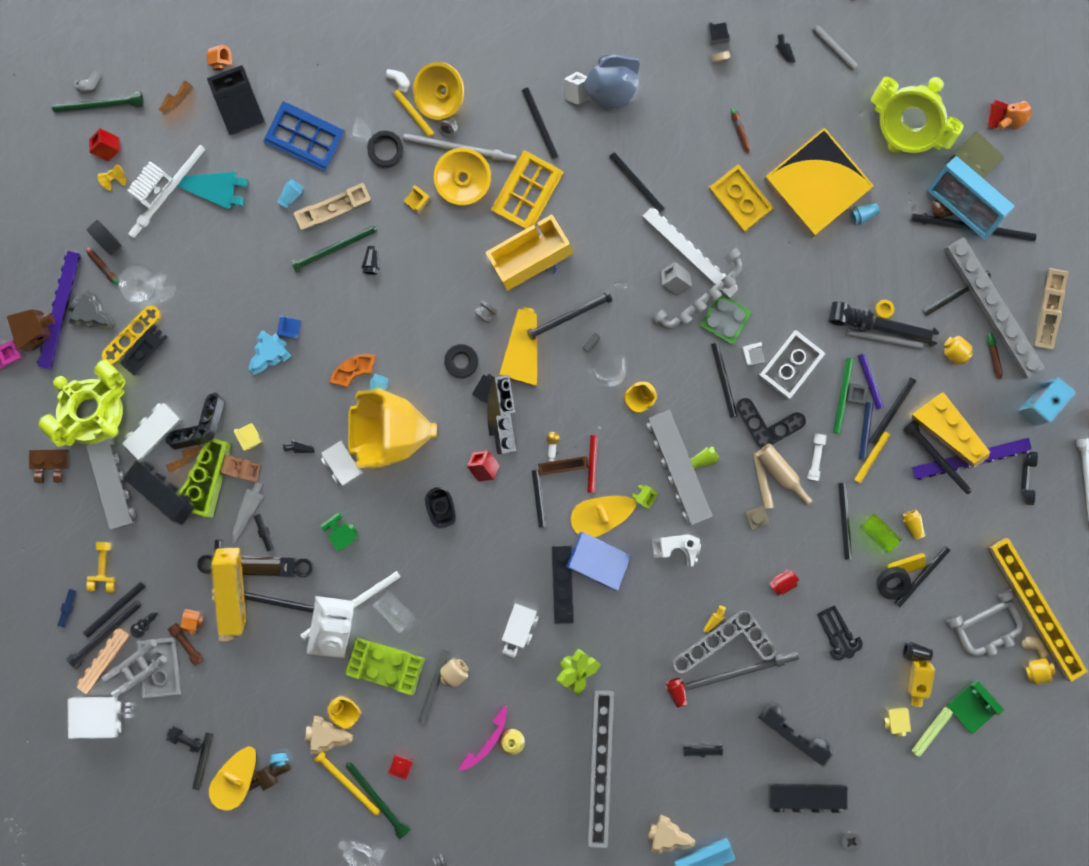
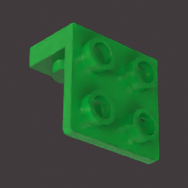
M974 680L947 704V707L972 734L995 714L1000 715L1004 711L1002 706L978 680Z

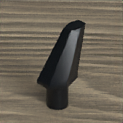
M785 34L777 35L779 44L775 45L788 62H796L790 43H786Z
M291 439V443L283 444L284 452L293 450L294 453H314L315 451L311 445Z

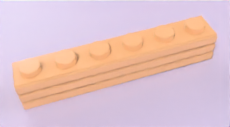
M122 628L116 629L112 635L114 636L112 639H108L105 644L107 646L100 650L98 653L99 657L92 661L91 668H87L83 679L80 678L77 682V688L85 694L90 692L130 637V634Z

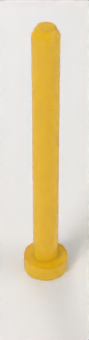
M322 751L313 761L316 764L319 762L374 816H378L381 813L380 810L324 757L326 754Z

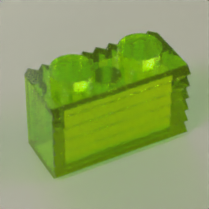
M871 513L860 525V529L862 528L865 534L871 536V539H874V542L879 544V547H882V550H885V552H891L902 541L875 513Z

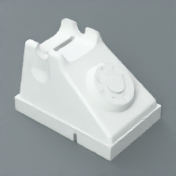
M315 597L307 654L345 659L354 601Z

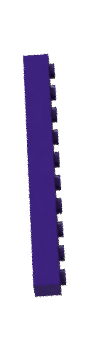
M67 251L64 255L65 262L61 266L62 274L58 278L59 285L55 290L56 297L52 301L53 309L50 311L55 318V323L48 326L50 337L44 341L43 346L40 348L41 355L37 359L38 367L52 370L81 257L79 253Z
M1026 438L987 448L990 456L985 461L989 463L993 462L996 458L1001 460L1005 459L1008 455L1010 457L1017 456L1019 452H1022V454L1029 453V450L1032 449L1030 439ZM959 456L945 459L955 471L960 470V467H964V469L971 467ZM936 461L911 467L914 479L917 478L918 480L925 479L924 476L928 475L929 478L934 477L936 473L940 472L941 475L946 474Z

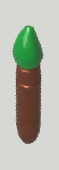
M989 333L987 343L990 346L994 371L997 378L1001 379L1003 373L996 346L997 341L993 334Z

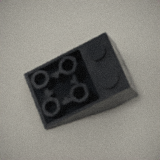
M243 65L207 78L229 135L265 122Z

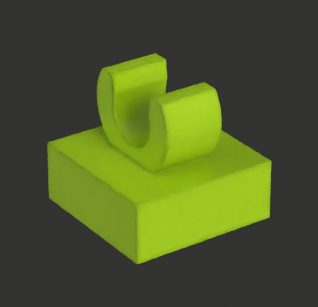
M638 485V488L642 491L639 495L633 493L632 496L636 499L637 503L649 510L658 493L647 485Z

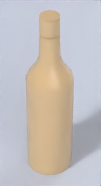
M767 444L758 451L756 457L782 487L795 492L806 505H809L812 499L802 489L799 476L771 444Z

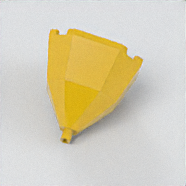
M381 389L357 391L355 397L358 401L355 406H350L348 411V450L351 455L356 456L358 461H356L355 465L360 469L383 467L406 459L430 438H436L437 436L436 423H430L408 400Z

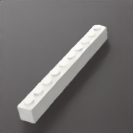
M650 208L643 215L642 218L714 285L727 276L720 273V269L716 265L713 266L709 258H704L702 256L703 253L699 249L696 250L692 242H687L685 236L682 233H678L673 225L670 226L667 223L668 220L664 216L661 217L655 208ZM734 284L729 289L724 287L721 292L728 298H731L738 290V286Z

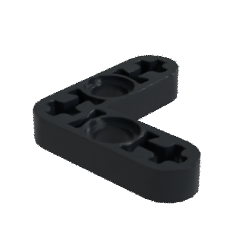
M216 392L209 394L205 399L198 425L171 431L166 437V444L173 450L210 442L216 434L224 399Z
M742 398L736 404L738 414L754 442L760 448H763L765 444H760L759 440L761 437L759 433L755 436L753 432L759 431L762 427L765 430L761 432L764 437L768 436L767 443L773 445L800 430L806 424L805 416L800 412H796L767 428L750 399ZM743 401L745 404H750L748 407L750 413L752 411L755 412V414L750 415L747 419L744 417L748 415L747 412L740 409L742 406L741 402ZM794 416L797 418L801 417V425L795 424L791 426L793 431L790 432L789 426L785 421L788 420V423L794 421ZM751 418L759 420L760 425L758 428L753 429L749 426ZM778 425H783L786 429V433L783 436H779L775 432V428Z

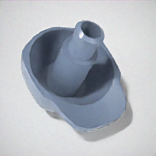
M618 54L602 56L598 61L599 65L590 71L584 82L587 94L595 103L605 109L627 105L639 85V59Z

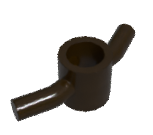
M284 764L275 770L269 765L254 773L256 779L251 782L248 792L258 786L264 791L279 783L278 776L290 771V764Z

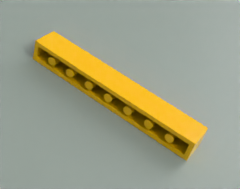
M1003 538L988 547L1065 679L1072 682L1087 673V669L1009 538Z

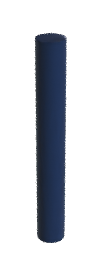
M866 402L859 452V459L862 460L867 458L874 405L872 402Z

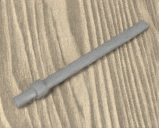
M406 133L403 135V141L447 150L457 148L472 149L483 157L492 158V161L499 162L502 160L515 163L516 155L501 153V150L494 149L491 151Z

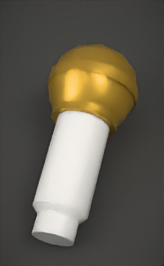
M550 432L546 438L549 444L548 461H554L556 444L560 438L558 433Z

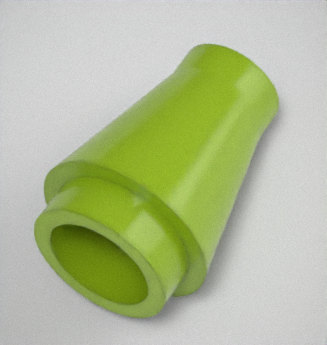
M712 446L705 448L690 460L693 468L697 469L716 464L720 459L716 449Z

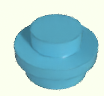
M285 753L274 754L270 756L269 764L274 765V768H278L289 762V759L286 758Z

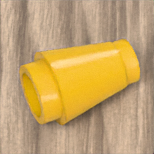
M912 510L903 514V522L914 537V540L924 537L921 513H918L917 510Z

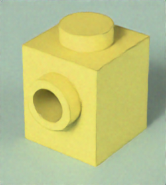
M908 708L886 710L887 718L884 719L885 728L889 730V733L899 737L906 736V732H911Z

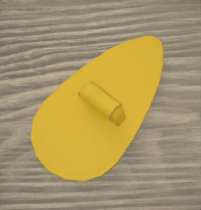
M606 496L589 499L576 505L571 514V525L577 534L584 532L592 537H598L626 520L634 511L637 503L633 498L626 496Z
M246 747L234 754L211 781L209 797L212 804L224 811L233 810L244 801L256 767V751L253 747Z

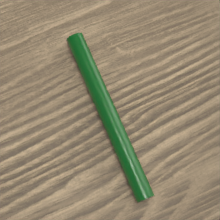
M846 358L833 433L841 434L854 362L853 358Z

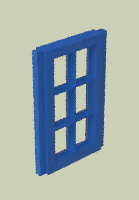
M283 101L263 142L322 171H326L345 130ZM284 114L298 119L294 129L280 123ZM302 122L316 128L312 138L298 131ZM278 126L292 132L288 142L274 136ZM320 130L334 137L330 146L316 140ZM296 135L310 141L306 151L292 144ZM314 143L328 150L324 159L309 153Z

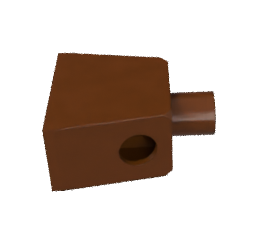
M36 309L7 316L16 349L23 352H29L50 337L48 326L55 323L52 313L44 315L42 311Z

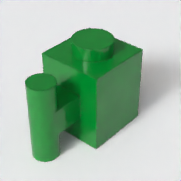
M339 512L321 524L320 527L324 532L329 528L333 530L327 537L337 551L341 552L358 539L356 536L358 531L353 524L348 525L344 523L342 526H339L337 522L343 518Z

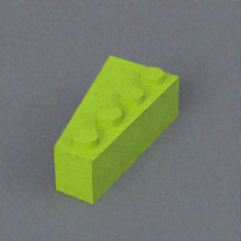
M212 439L210 442L205 443L193 469L188 474L186 482L179 490L181 494L185 493L192 499L190 502L196 506L192 513L213 518L224 477L220 470L225 454L230 455L232 443Z

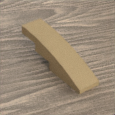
M1053 268L1048 270L1034 346L1054 350L1062 316L1061 310L1065 297L1068 271Z

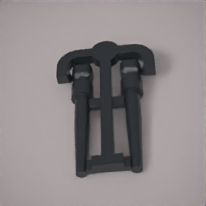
M834 605L817 614L830 640L831 647H834V650L829 652L834 660L853 658L854 653L861 650L863 642L860 636L853 639L852 632L849 631L836 606ZM832 610H834L842 627L840 631L830 613ZM823 615H827L836 633H831L822 617ZM845 633V637L849 640L851 647H855L857 642L859 644L858 647L853 650L848 648L842 634ZM837 636L845 649L844 654L839 657L836 655H840L842 649L838 646L837 639H835Z

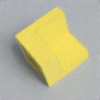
M253 423L234 430L245 452L263 443Z

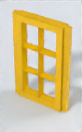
M524 150L491 211L524 229L535 225L564 172ZM529 162L539 166L532 180L522 175ZM542 168L551 173L545 186L535 182ZM520 178L529 183L522 197L513 193ZM532 186L542 190L535 204L525 199ZM510 196L519 200L513 214L503 209ZM523 203L532 207L525 221L516 216Z

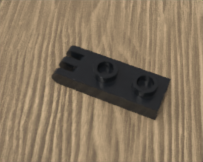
M155 325L151 326L120 362L134 376L168 339L166 334L159 339V336L163 333L160 329L155 335L153 334L157 328Z

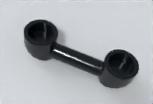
M1032 451L1026 456L1022 464L1021 495L1027 505H1034L1035 490H1029L1030 467L1037 466L1038 453Z

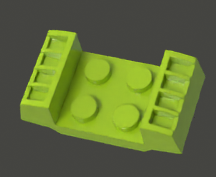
M355 637L344 674L393 688L405 694L414 695L425 658Z

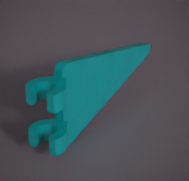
M236 172L187 175L182 178L177 187L226 209H230L231 205L244 207L245 199L233 196L235 186L247 188L249 181L246 178L237 177Z

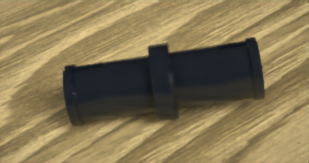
M705 742L700 744H683V756H701V758L712 755L722 756L723 748L721 747L723 745L722 743L705 744Z

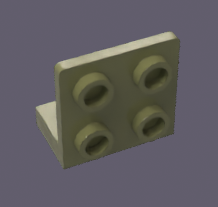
M978 131L950 157L952 160L957 156L983 179L1004 158Z

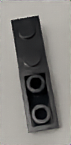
M510 375L493 377L488 395L489 436L495 437L497 454L516 451L511 413H515Z

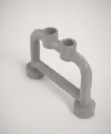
M1012 589L998 595L1001 601L1000 604L965 622L961 615L947 621L949 628L955 629L964 649L971 656L979 657L987 654L988 657H991L998 653L997 648L1003 645L1004 648L1013 646L1015 644L1014 639L1018 638L1024 631L1023 619L1012 599L1015 597ZM1008 608L1016 622V629L993 642L985 644L979 649H974L964 630Z

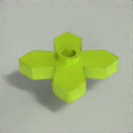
M578 649L573 657L567 656L562 660L560 664L562 672L556 681L565 687L569 686L571 691L580 695L586 687V678L595 674L601 664L592 657L589 658L586 653Z

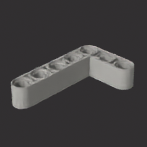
M740 611L675 657L672 666L676 672L686 673L740 633H743L762 659H772L776 654V649L752 614L747 611ZM742 614H746L749 617V621L745 625H741L739 622V617ZM727 625L733 627V634L730 636H725L723 633V629ZM753 630L760 632V638L756 641L750 638V633ZM710 637L717 638L718 644L715 647L708 646L707 641ZM766 645L771 647V654L769 656H763L761 653L762 648ZM695 648L702 650V656L698 659L692 656V651ZM680 659H684L687 663L686 668L683 670H679L676 667V663Z

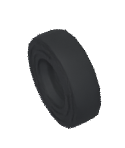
M457 344L447 351L444 357V365L450 375L456 378H466L476 371L478 357L472 347L466 344ZM458 354H464L469 359L468 365L463 369L457 368L454 365V358Z
M890 567L880 573L876 585L879 593L884 598L898 599L908 593L912 582L905 569ZM894 578L901 580L897 587H887V583Z

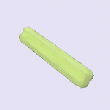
M943 708L912 748L913 754L917 757L923 754L953 715L950 709Z

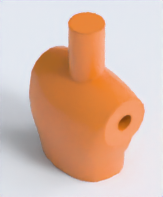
M1026 101L1009 105L1007 108V118L998 123L999 128L1003 130L1010 126L1011 129L1016 130L1024 126L1032 117L1030 105Z

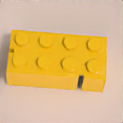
M553 215L537 223L542 233L540 236L535 226L532 225L486 252L490 263L507 291L574 254L568 239Z

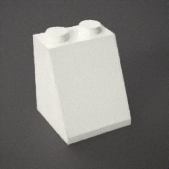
M118 697L69 698L68 738L117 737L118 733H121V721H118V713H121V702H118Z

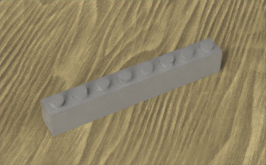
M963 237L944 249L968 286L969 291L1023 378H1029L1044 369V365L966 239Z
M594 690L588 847L608 848L614 706L613 690Z

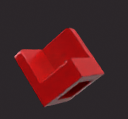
M99 128L89 138V153L99 158L110 161L119 152V137Z
M486 450L473 452L467 467L477 481L494 480L499 464L490 451Z

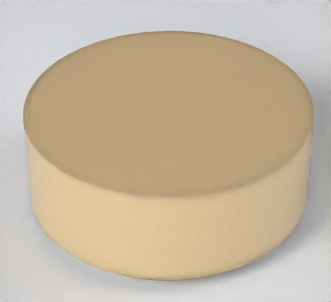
M729 51L711 56L713 63L726 61L731 58Z

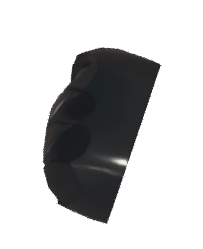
M443 487L431 489L425 496V506L432 524L436 528H446L456 522V513L450 493Z

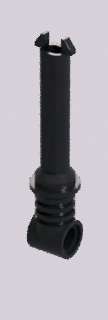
M840 301L832 302L828 320L829 323L837 326H846L847 324L852 326L853 324V327L859 328L861 332L874 329L930 343L929 347L937 344V342L932 341L933 334H939L936 328L929 330L878 317L870 309L856 310L854 307L851 308L849 304Z

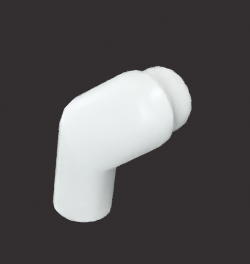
M387 69L386 79L395 80L399 85L398 90L400 92H407L410 82L406 75L402 72Z

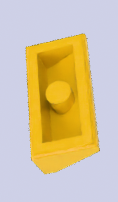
M920 553L886 564L885 566L886 569L900 567L910 573L925 568L926 557L925 554Z

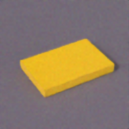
M739 164L709 187V190L743 232H746L774 209Z

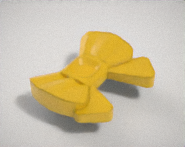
M118 164L114 166L113 170L98 174L99 183L109 191L111 190V181L116 178L122 186H125L127 178L124 177L123 169Z

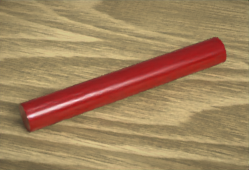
M590 435L587 493H595L598 435Z

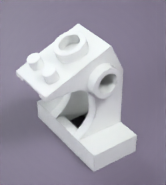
M691 535L652 539L654 558L671 556L670 552L678 548L685 554L687 567L693 566L694 563L698 562V559L695 557L701 549L700 539Z

